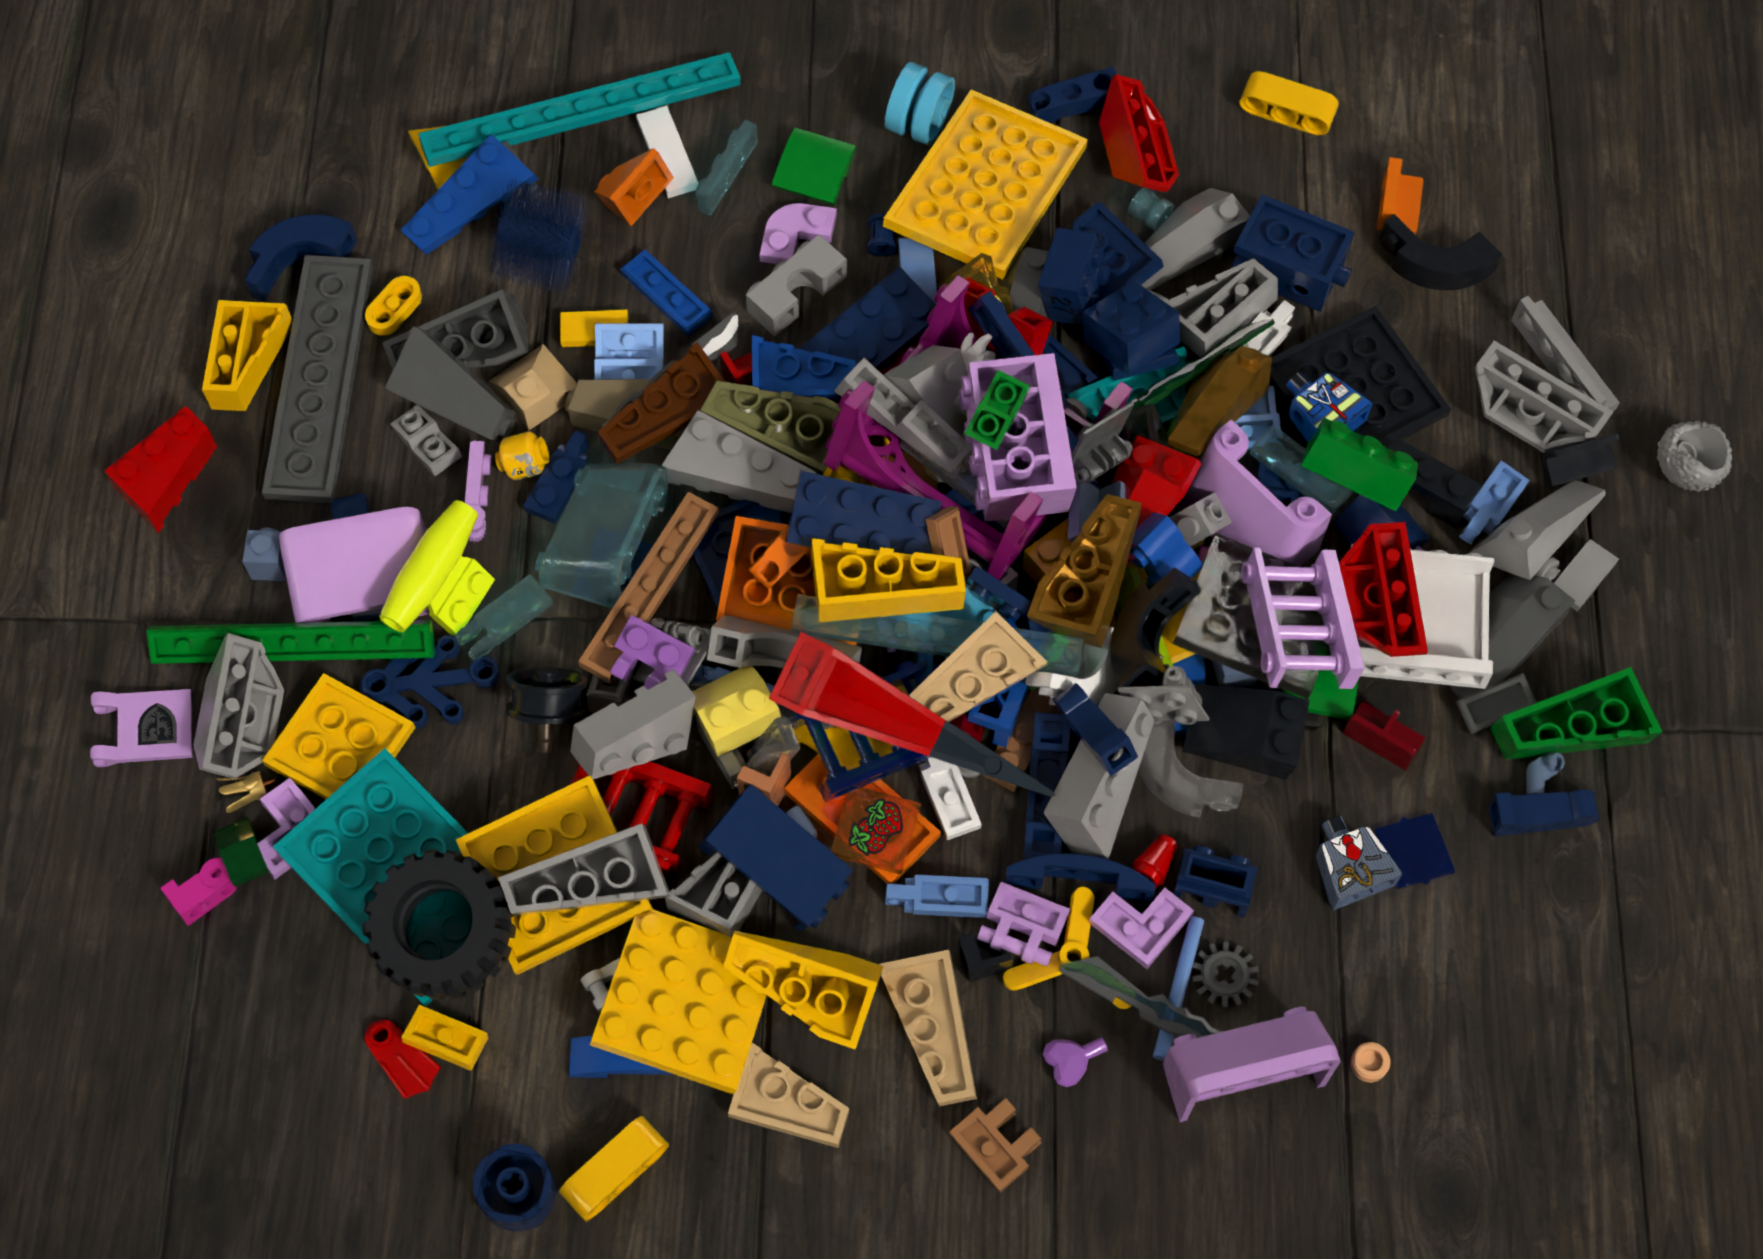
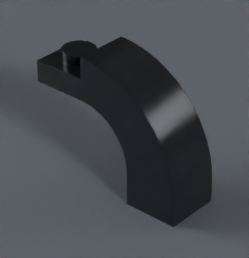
M1395 214L1385 220L1379 238L1384 248L1396 255L1392 269L1397 274L1416 285L1434 290H1458L1473 286L1495 272L1502 253L1480 232L1458 246L1440 248L1429 245L1419 239Z
M1177 568L1172 569L1154 586L1143 581L1130 595L1117 618L1111 639L1110 654L1115 676L1122 687L1159 686L1164 680L1166 669L1159 655V643L1162 632L1170 619L1202 591L1197 581Z

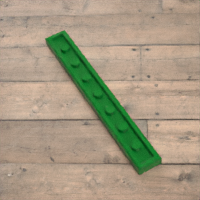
M414 620L404 632H398L382 621L150 626L146 630L151 664L213 663L227 633L262 643L267 652L265 655L269 661L433 658L435 655L432 620Z

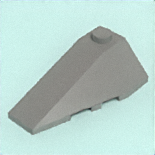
M1573 480L1501 523L1489 535L1486 533L1469 553L1494 558L1493 567L1531 580L1543 564L1606 495L1605 490Z

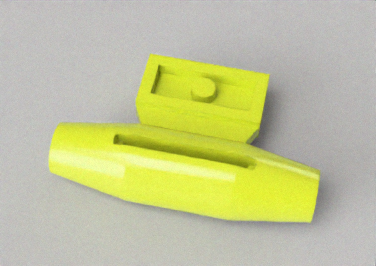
M455 500L426 530L394 580L379 616L384 624L398 632H404L428 606L429 615L450 635L460 636L495 581L475 559L462 556L478 518V513L475 509L462 501Z

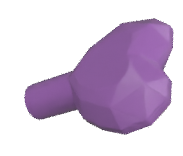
M1102 1037L1083 1046L1074 1041L1060 1039L1052 1040L1046 1044L1043 1056L1046 1062L1054 1067L1053 1076L1057 1084L1070 1087L1076 1085L1087 1070L1088 1060L1108 1051Z

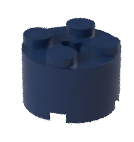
M506 1144L499 1147L498 1150L485 1156L480 1161L473 1177V1192L479 1207L495 1226L504 1230L524 1231L540 1226L551 1212L556 1200V1182L547 1162L536 1150L526 1145ZM516 1181H520L523 1188L516 1190L515 1194H510L507 1188L515 1187Z

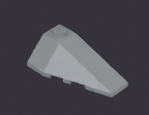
M1209 188L1184 201L1145 242L1162 259L1164 267L1141 286L1147 290H1152L1236 245L1250 215L1233 193Z

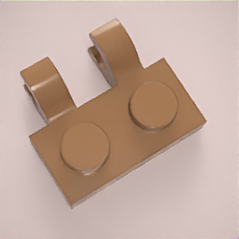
M1007 1098L1001 1101L987 1115L977 1107L949 1131V1135L999 1193L1029 1168V1165L1023 1158L1034 1151L1041 1144L1040 1141L1042 1140L1032 1127L1013 1144H1010L1000 1133L998 1128L1016 1115V1109Z

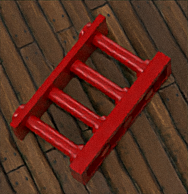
M651 761L611 774L612 780L603 797L610 816L625 784L633 781L644 785L643 787L646 790L629 828L639 824L646 826L659 796H663L665 793L677 798L679 805L660 847L653 846L662 873H668L670 870L679 874L682 868L680 856L674 854L673 851L692 809H696L699 806L708 810L713 799L712 785ZM580 764L570 785L588 776Z

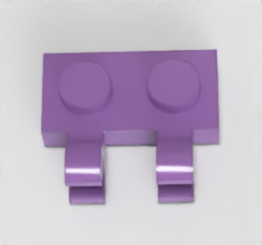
M631 615L614 645L623 653L616 660L610 673L626 682L637 661L640 660L655 668L643 685L649 690L666 680L664 674L672 669L682 677L696 649Z

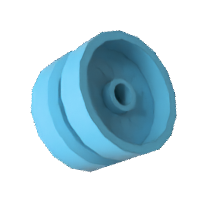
M914 62L907 63L895 83L885 115L886 130L900 136L905 135L911 130V137L914 141L927 146L932 145L943 128L952 104L955 91L954 77L937 72L929 78L927 67Z

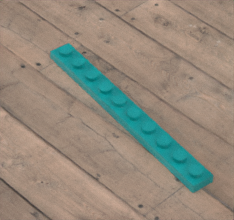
M729 52L418 133L419 141L428 166L432 167L470 157L490 134L501 143L508 141L510 145H515L739 86L740 75Z

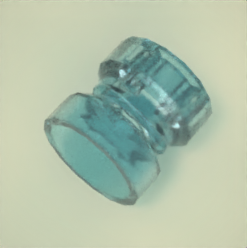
M1143 187L1131 201L1128 213L1136 219L1142 218L1145 220L1146 226L1155 232L1172 214L1174 204L1166 198H1158L1153 189Z

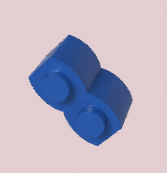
M1153 512L1135 530L1129 559L1137 567L1144 569L1148 576L1146 582L1149 585L1154 586L1174 568H1177L1191 578L1203 568L1197 554L1185 542L1182 533L1168 516Z

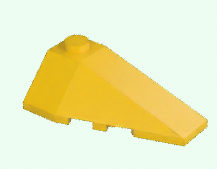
M734 931L723 965L725 969L755 991L765 993L780 1004L781 1010L790 1016L792 1014L810 1026L809 1030L818 1037L852 1049H856L884 967L845 953Z

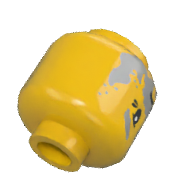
M527 431L502 439L499 451L495 453V460L501 472L505 471L508 477L513 480H521L543 472L545 464L549 463V451L542 437H537L536 434Z

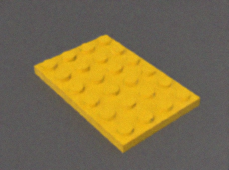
M971 89L885 215L883 227L1003 280L1018 253L1028 241L1085 151L1088 139Z

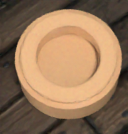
M1366 1042L1355 1049L1350 1059V1066L1358 1079L1369 1083L1377 1082L1388 1072L1390 1056L1381 1045L1374 1042Z

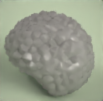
M1700 421L1680 422L1667 428L1665 434L1658 442L1657 460L1663 474H1665L1671 484H1675L1684 490L1706 491L1720 484L1722 479L1729 474L1732 467V449L1729 446L1730 442L1726 439L1725 433L1717 425L1708 424L1707 422L1701 423Z

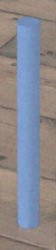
M1191 916L1189 919L1168 997L1169 1002L1176 1008L1182 1007L1204 925V920L1195 916ZM1166 1007L1163 1020L1178 1022L1179 1016ZM1160 1029L1153 1053L1155 1059L1164 1061L1168 1049L1172 1045L1174 1035Z

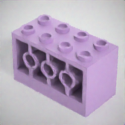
M1055 354L970 362L967 376H962V389L959 390L961 410H967V422L964 423V433L980 401L982 402L997 370L1031 386L998 450L965 435L966 443H972V455L969 456L971 476H977L978 489L974 490L975 505L977 510H983L984 522L1011 519L1012 514L1031 491L1043 499L1036 516L1069 512L1077 487Z

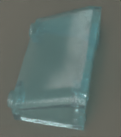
M588 463L584 469L579 468L574 479L575 489L546 552L541 551L536 561L535 571L539 572L540 587L613 608L623 593L621 585L624 584L626 578H630L632 573L631 562L651 517H656L659 511L663 512L668 502L667 467L654 463H619L617 465L615 463Z

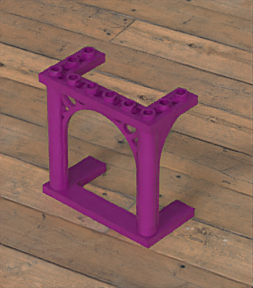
M958 275L950 285L944 283L934 297L937 305L932 309L926 320L930 324L929 327L922 334L919 345L916 348L911 346L901 359V364L932 345L961 350V344L969 333L974 334L964 307V297L970 282ZM975 334L973 338V344L978 340ZM863 380L854 391L848 389L838 404L841 411L831 426L835 431L825 445L828 452L824 465L836 472L843 464L878 488L942 501L940 511L948 506L958 507L966 547L991 563L987 573L1000 580L1052 515L1036 516L1043 499L1031 491L1012 514L1003 535L928 485L915 474L902 454L898 436L867 415L875 387ZM1121 381L1104 401L1094 425L1102 421L1105 415L1112 409L1118 408L1120 410L1123 408L1133 388ZM1067 408L1064 410L1066 425L1077 437L1078 433L1089 422ZM881 435L886 437L890 443L881 447L873 446L868 436ZM889 454L894 457V462L887 458Z

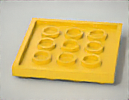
M589 775L456 839L462 856H469L478 861L495 875L499 881L498 877L618 832L594 780ZM649 900L515 915L511 917L512 924L516 926L515 938H509L508 946L512 950L508 960L514 973L519 975L633 920L636 915L653 908Z
M651 909L636 915L633 919L590 1046L734 1095L740 1082L767 995L765 993H758L723 967L732 940L731 937Z

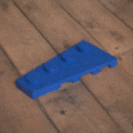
M490 134L406 223L401 231L427 255L460 233L462 227L473 219L478 221L488 214L487 210L499 203V201L504 202L505 199L506 202L507 189L508 197H510L511 191L512 198L511 184L515 192L516 185L519 189L525 184L529 185V182L531 185L539 178L498 139Z

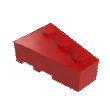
M185 406L104 472L114 489L159 534L164 526V519L173 506H178L182 500L181 494L191 480L195 481L217 448V445L208 427Z

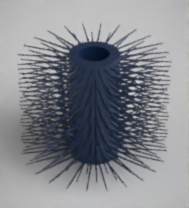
M511 184V203V191L510 197H508L507 189L506 211L504 199V212L501 218L498 217L500 220L498 226H494L498 227L497 234L494 235H497V240L494 244L497 242L495 249L497 248L498 254H495L494 259L496 258L497 262L498 255L499 260L501 258L498 270L499 276L501 264L503 265L504 277L507 265V273L510 271L511 274V269H513L512 274H514L515 268L516 277L517 275L519 276L522 265L520 277L522 278L523 275L524 278V274H526L525 279H527L528 270L531 273L533 266L531 278L528 277V280L532 281L534 269L535 275L538 269L536 278L538 279L540 271V278L542 274L543 281L546 270V276L548 275L546 287L548 286V281L551 283L554 273L551 288L553 289L555 276V286H559L562 276L561 288L564 275L565 279L567 275L568 282L569 269L571 280L573 263L574 281V260L576 262L579 248L584 247L580 246L582 239L581 228L583 226L579 219L582 202L578 212L580 196L577 209V199H573L575 207L572 214L573 204L570 210L572 197L570 198L568 211V201L566 208L565 202L564 205L561 202L559 210L561 194L558 206L557 199L554 196L551 207L553 190L550 204V194L546 193L544 204L542 199L541 205L542 197L539 195L540 191L538 190L537 200L535 199V193L532 204V198L530 197L531 186L530 193H528V190L527 192L524 190V196H522L523 188H519V193L517 194L518 187L516 185V193L513 200L514 190Z

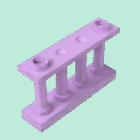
M1253 548L1248 561L1243 563L1241 576L1243 583L1247 584L1262 651L1261 668L1264 673H1267L1269 687L1277 688L1286 670H1331L1333 674H1336L1339 689H1353L1365 668L1336 550H1321L1315 564H1312L1311 567L1265 566L1261 548ZM1268 581H1308L1311 585L1315 586L1317 596L1271 595ZM1275 610L1317 611L1318 614L1322 615L1324 626L1278 625ZM1281 639L1324 640L1329 645L1331 656L1285 655Z

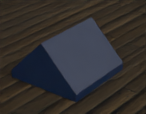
M1359 495L1332 522V527L1349 547L1362 536L1370 524L1406 522L1409 545L1412 550L1417 546L1422 547L1430 541V537L1401 504L1397 511H1394L1362 495Z

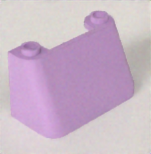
M1231 419L1217 431L1199 459L1201 466L1186 495L1181 499L1180 505L1184 510L1215 492L1232 523L1210 536L1225 551L1235 553L1234 559L1241 566H1243L1244 562L1248 561L1253 548H1261L1265 566L1301 567L1319 551L1332 514L1320 502L1310 497H1300L1287 507L1238 462L1247 452L1249 440L1246 433ZM1283 581L1268 582L1269 586H1276L1282 583Z
M398 507L292 527L282 531L279 534L280 550L295 623L332 622L331 617L383 608L396 576L426 532L420 511L413 507ZM428 606L419 616H424L430 613Z

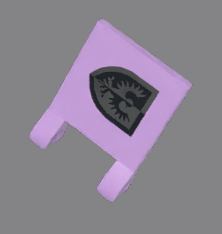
M191 689L121 694L94 692L91 695V705L95 713L106 714L118 710L117 747L107 745L91 747L90 757L96 767H107L125 762L193 758Z

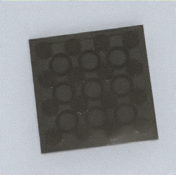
M1215 533L1197 578V583L1202 591L1187 604L1172 644L1268 683L1267 673H1264L1261 668L1262 651L1247 584L1243 583L1241 576L1243 563L1248 561L1253 548ZM1262 552L1265 566L1299 567ZM1268 581L1271 595L1317 596L1315 586L1311 585L1308 581ZM1275 610L1278 625L1324 626L1322 615L1318 614L1317 611ZM1281 639L1285 655L1324 656L1328 646L1324 640ZM1286 670L1277 687L1309 699L1319 670Z

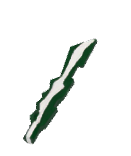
M1274 319L1239 326L1200 359L1187 361L1178 371L1166 374L1165 378L1153 383L1147 390L1138 394L1134 400L1130 401L1134 406L1126 421L1208 370L1210 363L1226 352H1234L1274 325Z

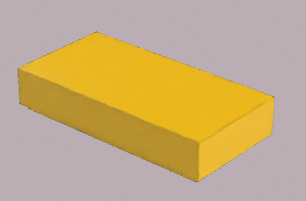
M628 310L560 312L561 347L595 346V324L629 323Z

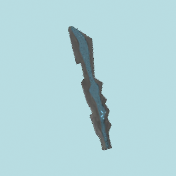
M1098 956L1060 966L1059 971L1065 976L1113 1003L1115 997L1139 1010L1140 1019L1169 1034L1176 1036L1196 1034V1037L1199 1038L1224 1032L1211 1028L1204 1017L1191 1015L1188 1008L1174 1007L1164 994L1152 997L1146 996Z

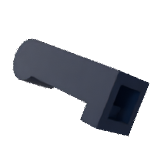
M1114 66L1035 90L1026 100L1032 116L1053 123L1060 118L1103 108L1111 78L1116 74Z
M1077 683L1053 698L1055 705L1067 720L1071 729L1110 776L1138 758L1125 732L1121 728L1118 729ZM1121 747L1123 748V754L1120 758L1108 761L1107 757Z
M1592 790L1511 796V792L1496 793L1488 805L1494 837L1583 827L1599 820L1595 793Z

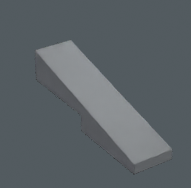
M865 358L853 368L834 390L837 394L843 396L848 389L854 391L863 380L875 387L867 415L949 473L972 450V446L967 444L966 440L925 402L920 400L915 405Z

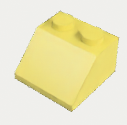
M753 666L739 668L692 691L696 696L693 712L717 757L783 725L776 702L769 699L771 693L763 678Z

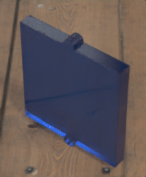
M1433 813L1409 820L1403 817L1398 823L1375 830L1378 840L1402 872V876L1396 884L1397 890L1419 883L1428 885L1433 879L1455 873Z

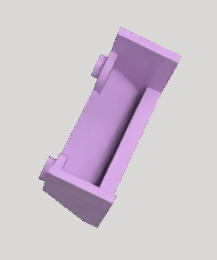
M1297 1007L1286 1011L1284 1017L1199 1038L1196 1037V1034L1180 1036L1173 1040L1174 1046L1168 1049L1163 1062V1068L1179 1121L1183 1122L1188 1120L1195 1102L1313 1073L1317 1087H1324L1341 1061L1334 1042L1316 1012L1307 1011L1306 1007Z

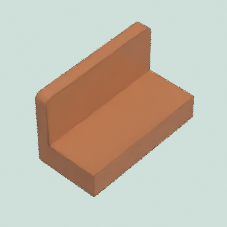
M784 753L781 754L770 777L743 765L737 776L739 795L752 784L779 807L785 795L784 787L792 780L790 756Z

